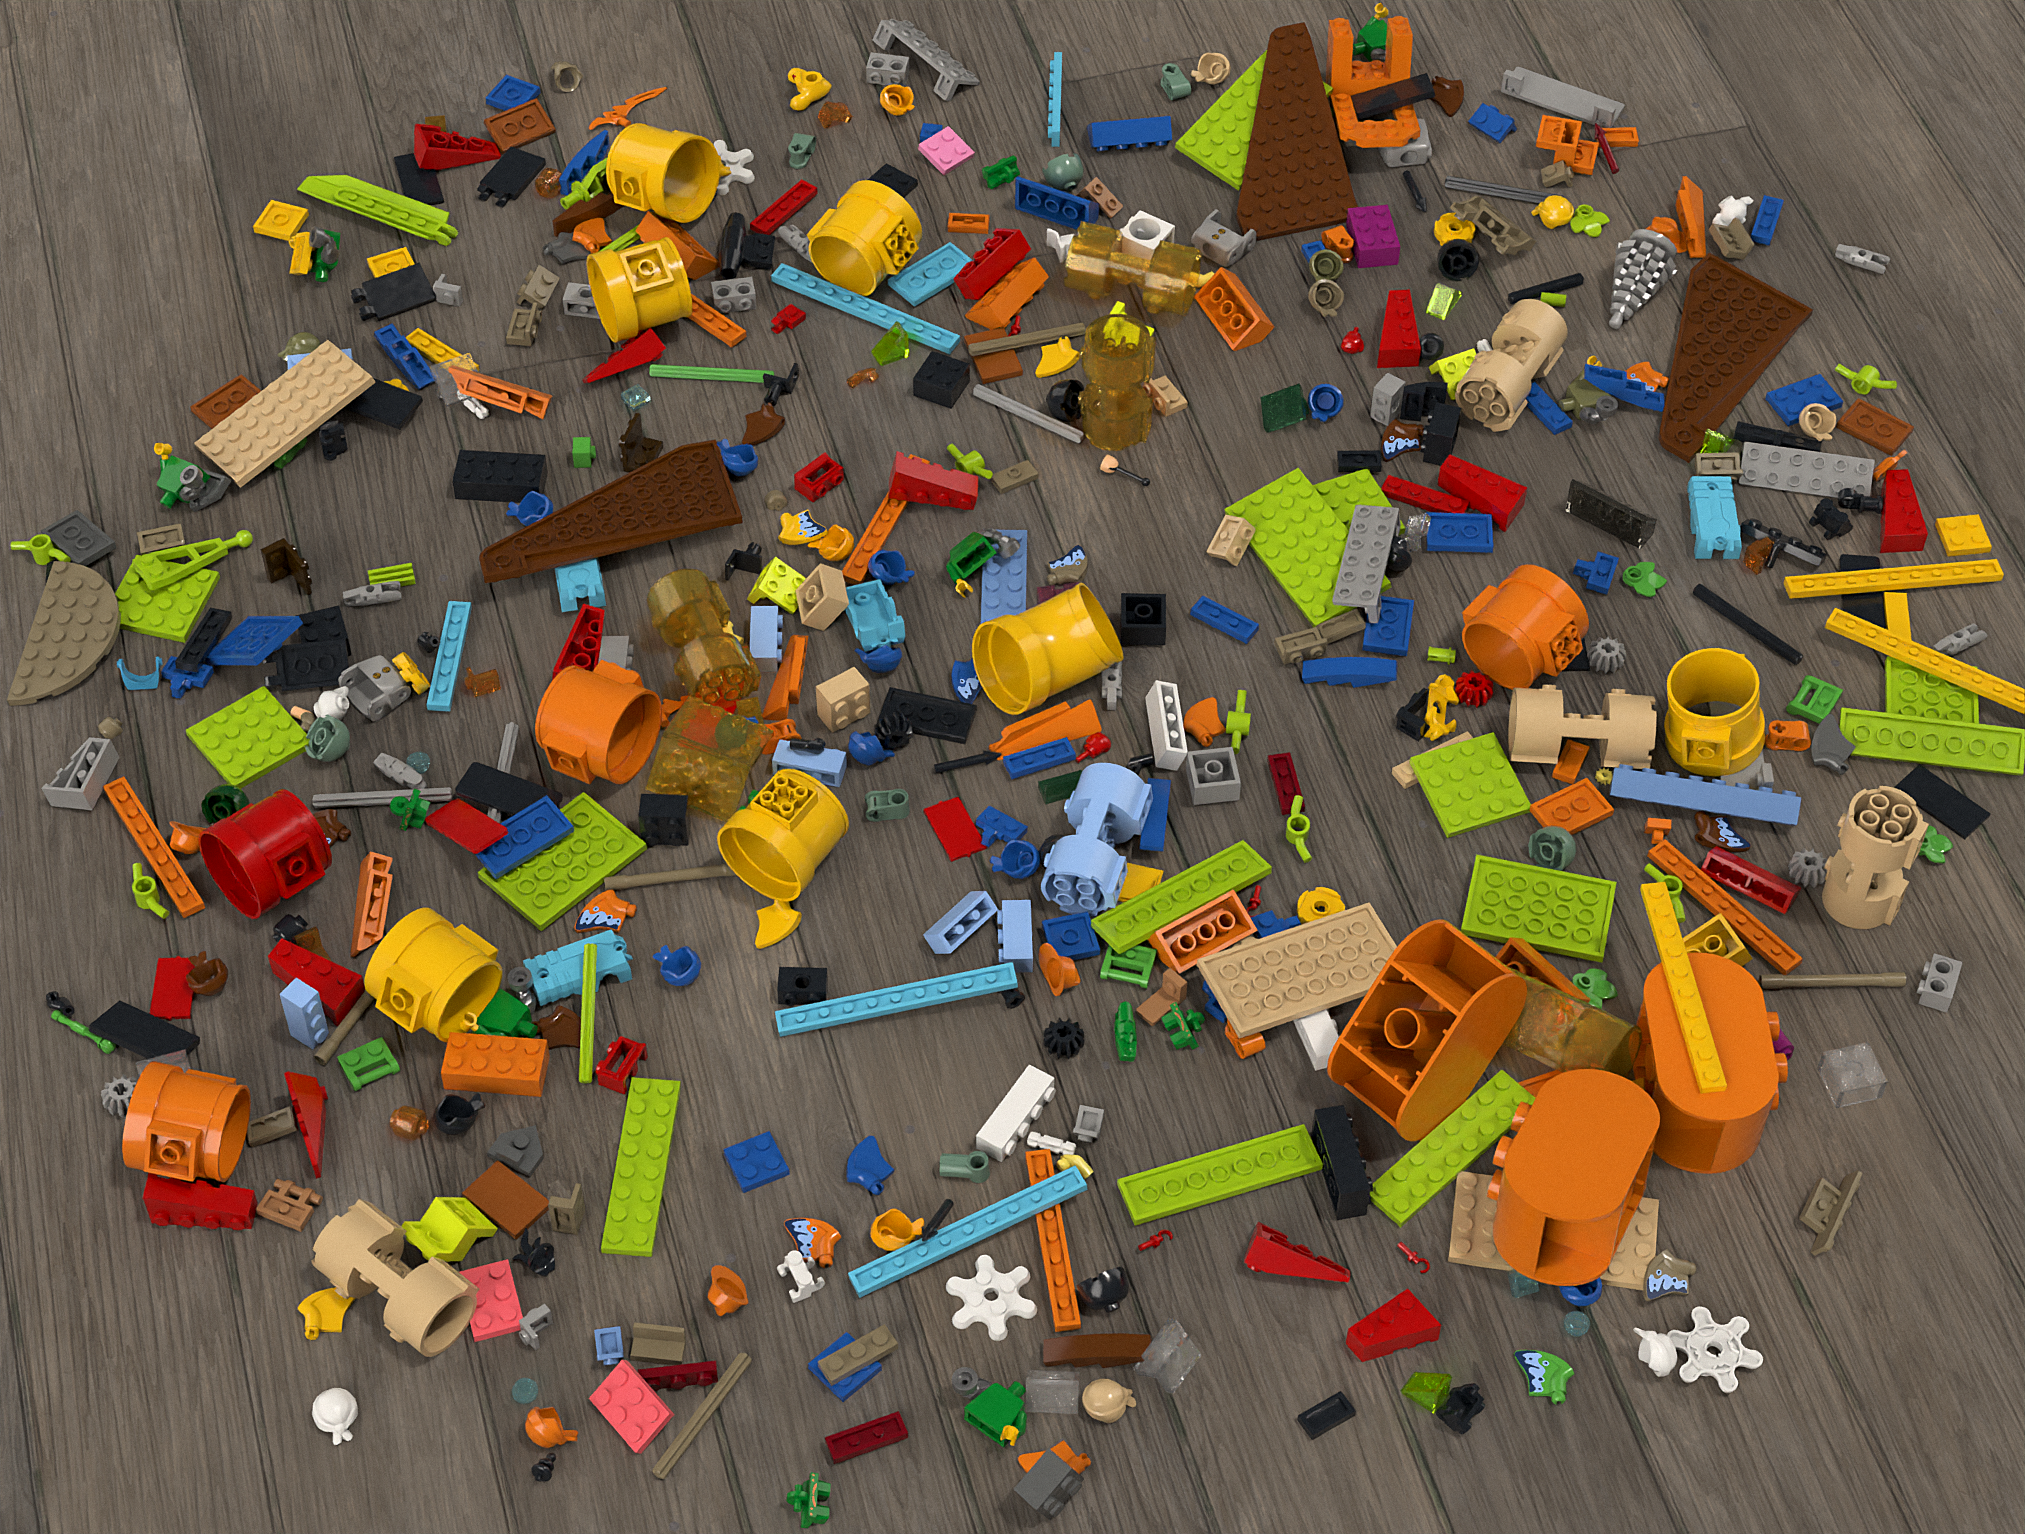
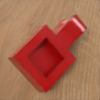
M789 304L771 320V323L775 325L771 328V331L780 334L786 327L790 329L795 328L806 320V313Z

